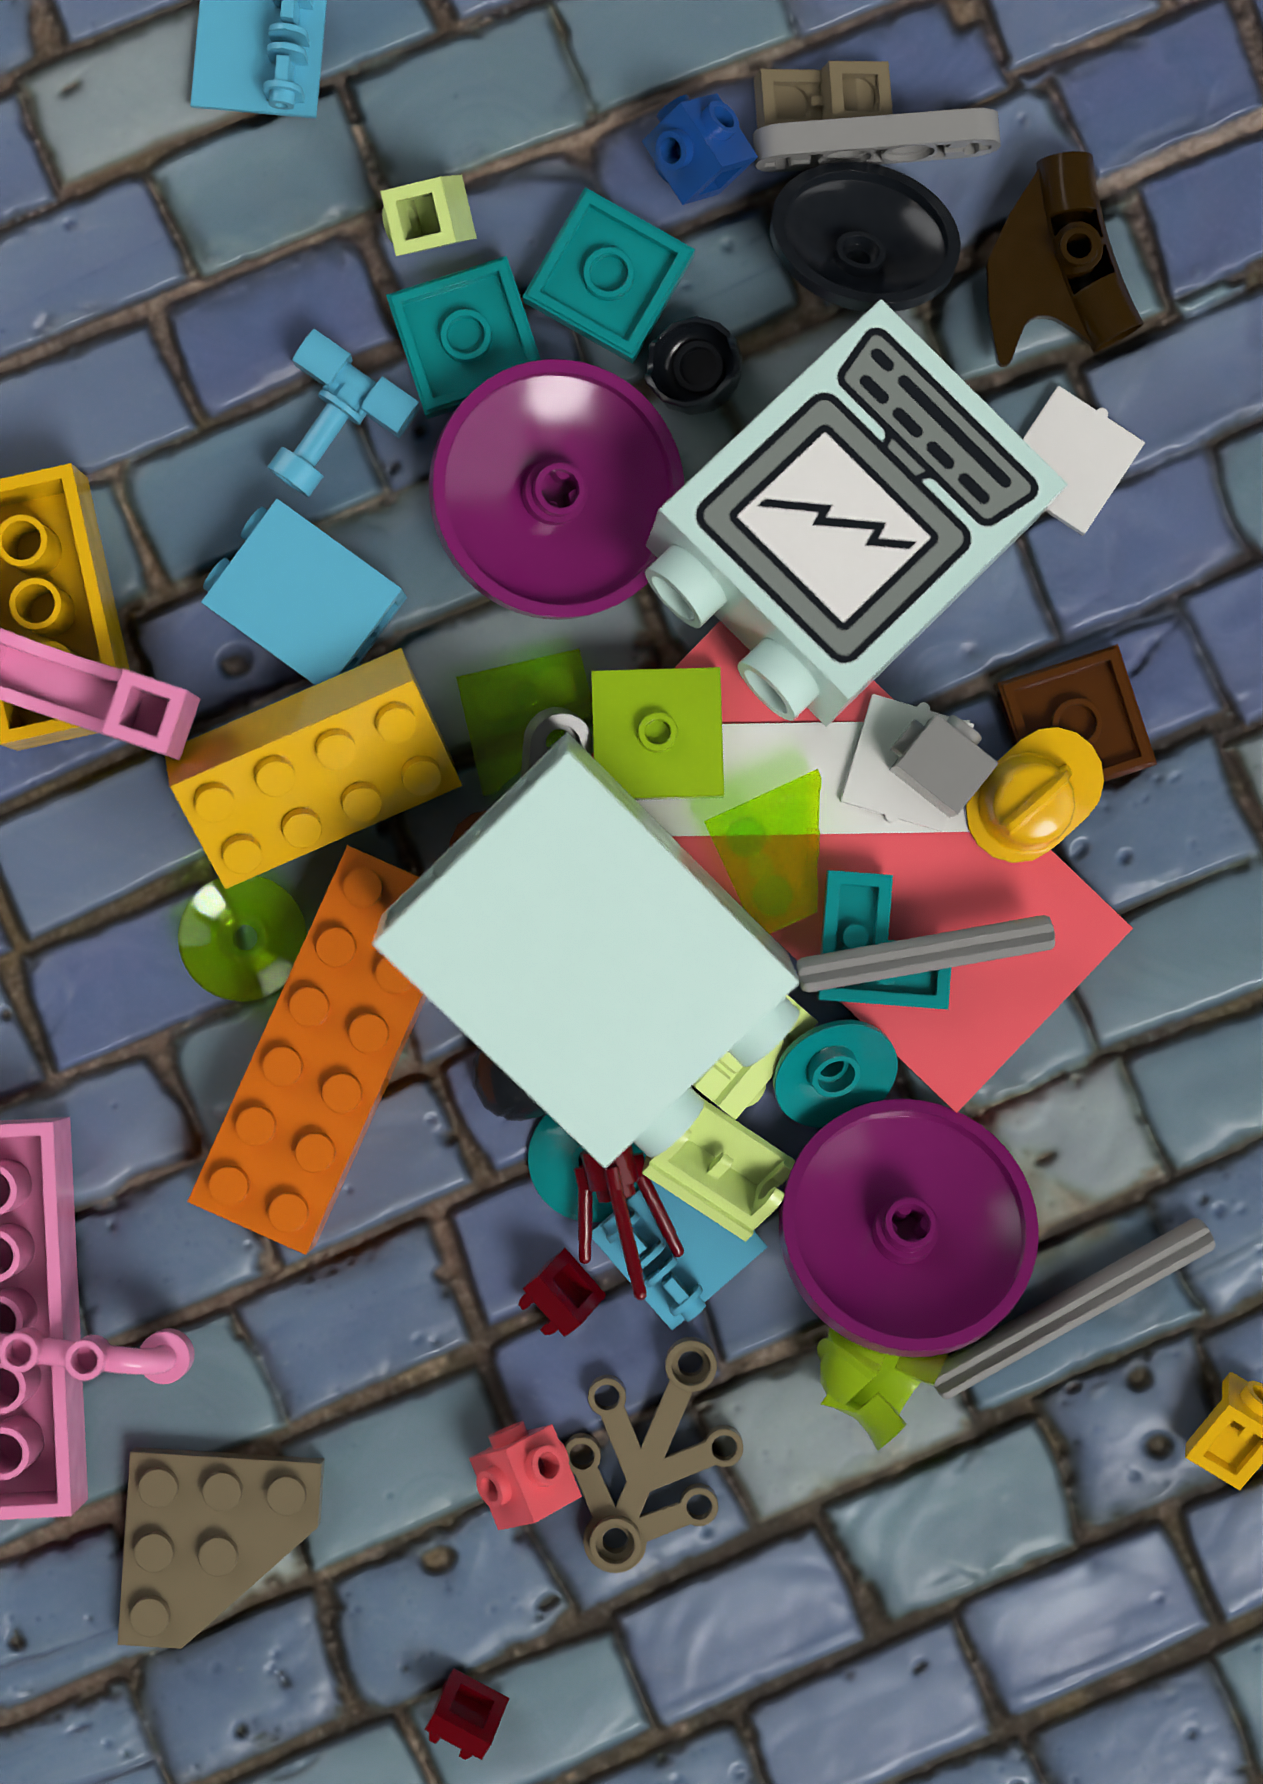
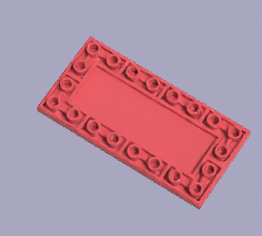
M721 621L675 667H720L722 724L821 722L807 707L793 721L786 720L770 710L750 690L738 671V663L751 651ZM873 681L832 722H864L872 694L894 699ZM971 832L672 836L796 961L802 957L820 954L827 870L893 875L888 940L898 941L1040 915L1049 916L1055 933V947L1051 950L951 967L948 1010L839 1001L859 1021L869 1023L885 1033L896 1051L897 1058L955 1113L976 1094L1133 929L1052 850L1033 861L1011 863L989 855L977 845Z

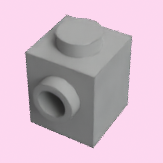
M936 714L924 726L916 719L910 723L891 747V750L899 758L889 770L950 818L960 813L999 763L977 746L982 737L970 725L955 715H951L945 721Z

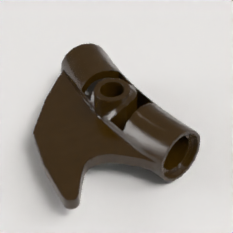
M1069 151L1046 156L1036 163L1037 172L1011 210L987 260V315L995 360L1000 367H1007L1010 364L1024 327L1035 319L1052 320L1062 325L1085 341L1093 353L1114 345L1144 325L1125 285L1108 237L1098 195L1093 155L1089 152ZM1068 251L1076 253L1079 258L1073 257Z

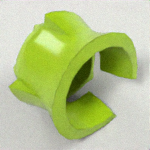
M830 1327L828 1337L823 1338L817 1345V1355L820 1359V1384L826 1393L821 1405L834 1408L853 1417L867 1432L876 1450L879 1451L907 1425L900 1416V1412L921 1382L934 1386L948 1353L928 1357H901L883 1354L864 1348L846 1339Z

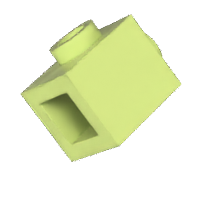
M462 175L440 176L380 191L384 205L382 209L383 224L386 234L394 246L396 256L417 253L477 238Z

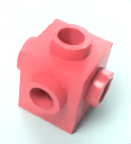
M524 1421L506 1426L488 1436L491 1447L469 1458L477 1477L476 1485L483 1501L489 1506L498 1531L534 1524L582 1497L569 1466L567 1450L558 1439L553 1424L527 1430Z

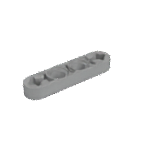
M967 108L786 122L761 127L752 134L753 148L758 155V158L755 160V167L765 172L803 171L834 162H864L881 165L970 158L990 154L1001 147L998 112L989 108Z

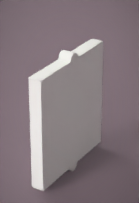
M1058 385L1023 440L1068 484L1045 512L1083 536L1145 442L1107 418L1108 411L1105 408L1095 410Z
M872 694L840 802L883 814L885 821L888 823H894L897 819L942 832L947 816L889 769L899 758L891 750V747L914 719L924 726L936 714L945 721L948 720L949 716L930 711V706L925 702L920 703L916 707ZM966 722L972 728L974 727L973 723Z

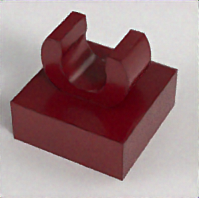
M563 1248L548 1260L522 1288L526 1293L520 1298L518 1305L524 1310L532 1303H535L549 1319L540 1329L544 1335H551L559 1330L566 1337L587 1319L606 1297V1294L570 1252Z
M453 1668L442 1687L424 1730L429 1732L430 1742L436 1744L441 1738L460 1748L459 1757L466 1760L473 1755L482 1760L493 1742L510 1698Z

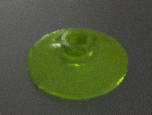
M257 875L225 889L218 878L202 887L187 904L179 924V952L190 976L207 992L231 1001L258 1000L272 995L284 987L307 936V930L303 914L297 902L283 887L274 881ZM245 925L251 926L257 933V942L249 950L241 949L235 941L237 930Z

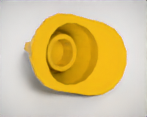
M1060 727L1038 729L1021 739L997 761L999 764L966 805L967 824L977 845L993 858L1011 863L1033 861L1059 844L1090 815L1098 804L1104 785L1102 762L1092 744L1077 732Z

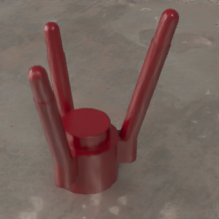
M630 1144L615 1160L604 1168L591 1154L583 1150L580 1153L583 1165L573 1168L578 1186L579 1261L582 1264H588L591 1261L593 1192H596L598 1202L612 1203L633 1293L637 1300H643L647 1296V1291L626 1198L636 1194L634 1182L637 1183L672 1254L675 1257H681L684 1254V1248L651 1179L642 1174L645 1161L643 1152L633 1153L632 1144Z

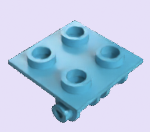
M200 0L191 108L317 119L327 0Z
M652 1181L684 1248V1254L681 1257H675L672 1254L640 1189L626 1202L643 1270L642 1274L647 1291L645 1300L673 1331L684 1320L689 1322L706 1307L705 1302L768 1246L755 1231L746 1242ZM613 1212L592 1230V1239L631 1283Z

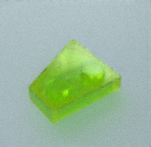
M580 648L456 676L484 797L495 795L503 788V785L521 771L525 730L536 714L552 707L569 709L583 721L593 714L592 700ZM562 729L551 731L546 738V746L552 747L554 743L564 736V731Z
M818 769L703 821L743 909L768 934L817 912V866L820 845L819 806L822 777Z

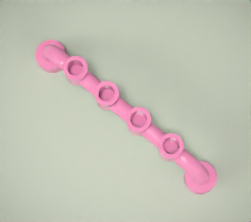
M32 1327L21 1328L12 1334L0 1332V1362L7 1370L14 1373H22L37 1364L65 1367L73 1378L82 1381L91 1380L104 1371L144 1375L154 1383L170 1384L179 1380L190 1370L195 1355L193 1344L188 1336L172 1328L161 1329L155 1332L142 1343L140 1348L111 1346L105 1338L99 1335H88L78 1341L46 1338L41 1331Z

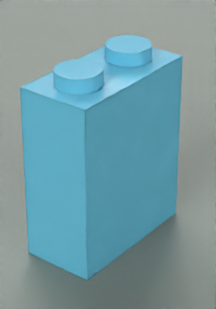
M276 499L269 510L262 506L247 521L241 532V538L245 542L233 559L229 561L227 558H223L209 573L203 585V589L208 593L201 603L310 683L317 685L357 667L405 602L407 596L398 585L282 501Z

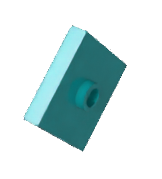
M585 187L522 296L523 303L633 364L693 260L695 249Z
M507 256L386 294L426 419L455 411L474 389L499 372L519 364L541 360Z

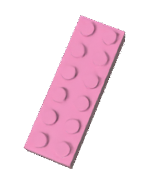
M70 1117L0 1120L1 1333L12 1334L21 1328L32 1327L41 1331L46 1338L70 1341L81 1339ZM0 1362V1520L72 1516L88 1500L83 1381L73 1378L65 1367L37 1364L25 1372L14 1373L7 1370Z

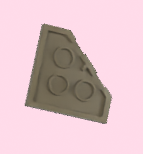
M134 1447L130 1451L118 1645L182 1649L315 1531L321 1522L325 1458Z

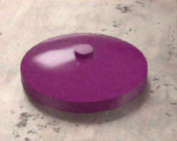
M546 359L519 364L499 372L474 389L456 408L444 426L434 449L429 476V502L434 526L443 549L460 574L477 591L498 605L519 614L541 619L567 620L589 616L616 606L633 596L648 583L645 571L658 559L646 547L659 509L685 485L682 462L673 436L661 415L641 392L627 381L600 367L566 359Z
M888 1099L855 1107L827 1123L812 1137L798 1156L783 1189L785 1193L784 1199L779 1208V1238L789 1275L807 1305L823 1322L846 1339L864 1348L901 1357L935 1356L963 1348L990 1332L1012 1310L1025 1291L1033 1273L1039 1241L1036 1206L1027 1180L1016 1160L992 1133L960 1112L955 1113L951 1108L913 1099Z

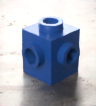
M718 93L690 99L687 94L675 98L658 112L656 117L660 123L642 140V143L654 160L658 174L669 183L682 205L719 195L758 158V155L739 128L736 114L727 104L723 103Z

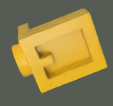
M1229 1372L1222 1381V1400L1186 1442L1185 1458L1239 1491L1263 1464V1384L1257 1381L1248 1382L1235 1373Z

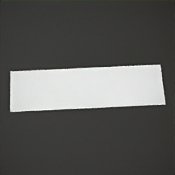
M822 722L722 724L724 798L636 800L671 836L940 832L897 819L894 823H888L885 821L883 814L840 802L864 722H831L827 727ZM966 805L958 815L950 818L947 816L942 832H970L967 824Z

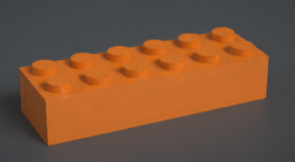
M347 845L189 1196L188 1203L302 1254L307 1255L316 1246L427 998L372 944L381 915L420 878L419 876Z

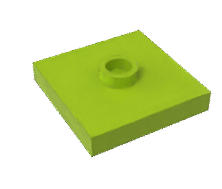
M720 667L591 671L594 759L635 800L724 798Z

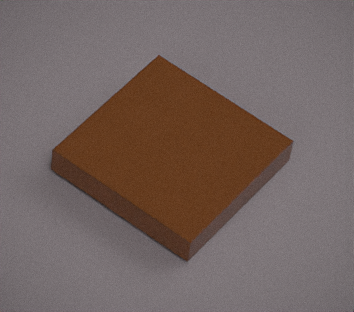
M1118 644L998 682L994 685L1014 745L1038 729L1060 727L1077 732L1092 744L1102 762L1104 782L1157 765Z

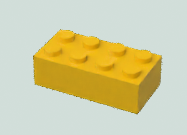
M72 463L1 478L0 628L85 659L130 671L88 477ZM0 700L1 746L20 751L97 734L96 732Z
M402 648L186 741L180 760L165 756L169 786L225 889L462 786L449 749Z

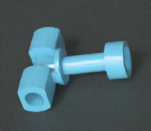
M313 329L305 338L292 361L298 369L323 385L318 396L327 405L295 451L291 452L285 447H281L267 467L279 479L306 497H310L324 477L314 467L347 420L360 425L365 416H367L394 436L400 438L420 409L419 401L383 376L376 382L351 365L353 361L351 354L316 329Z

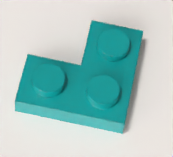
M826 871L820 954L897 941L888 940L893 875ZM951 967L817 991V999L948 1010Z

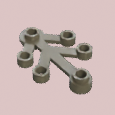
M681 1338L668 1349L665 1358V1368L669 1381L641 1446L624 1406L626 1402V1389L623 1382L613 1375H601L590 1384L588 1403L591 1409L601 1416L626 1478L616 1505L598 1468L601 1460L599 1442L590 1434L578 1433L571 1436L564 1445L569 1456V1466L572 1473L576 1475L592 1515L584 1531L583 1544L585 1553L589 1560L603 1571L621 1573L632 1569L643 1558L648 1541L690 1524L705 1526L711 1523L718 1513V1500L714 1490L706 1484L695 1483L684 1489L679 1502L640 1515L650 1491L715 1465L730 1467L736 1464L742 1457L744 1448L741 1435L734 1427L729 1425L715 1426L707 1433L704 1441L666 1456L692 1392L706 1388L716 1375L717 1362L714 1351L707 1342L700 1338ZM694 1351L700 1354L703 1359L701 1368L693 1373L683 1371L678 1365V1360L683 1353ZM603 1385L615 1387L619 1392L618 1401L612 1406L599 1404L595 1399V1392L599 1387ZM726 1435L733 1438L736 1442L734 1452L728 1456L715 1454L712 1450V1443L717 1437ZM577 1444H586L592 1448L594 1458L588 1464L579 1465L571 1459L570 1451ZM694 1495H705L711 1501V1507L705 1514L695 1515L688 1510L687 1502ZM619 1528L626 1533L628 1539L624 1546L610 1548L603 1540L604 1534L609 1529Z

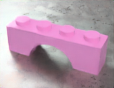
M0 628L1 701L180 760L201 698L188 690L125 669L85 659Z

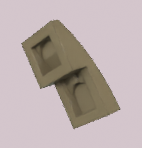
M828 61L821 70L760 69L754 76L757 129L771 124L893 114L889 61Z

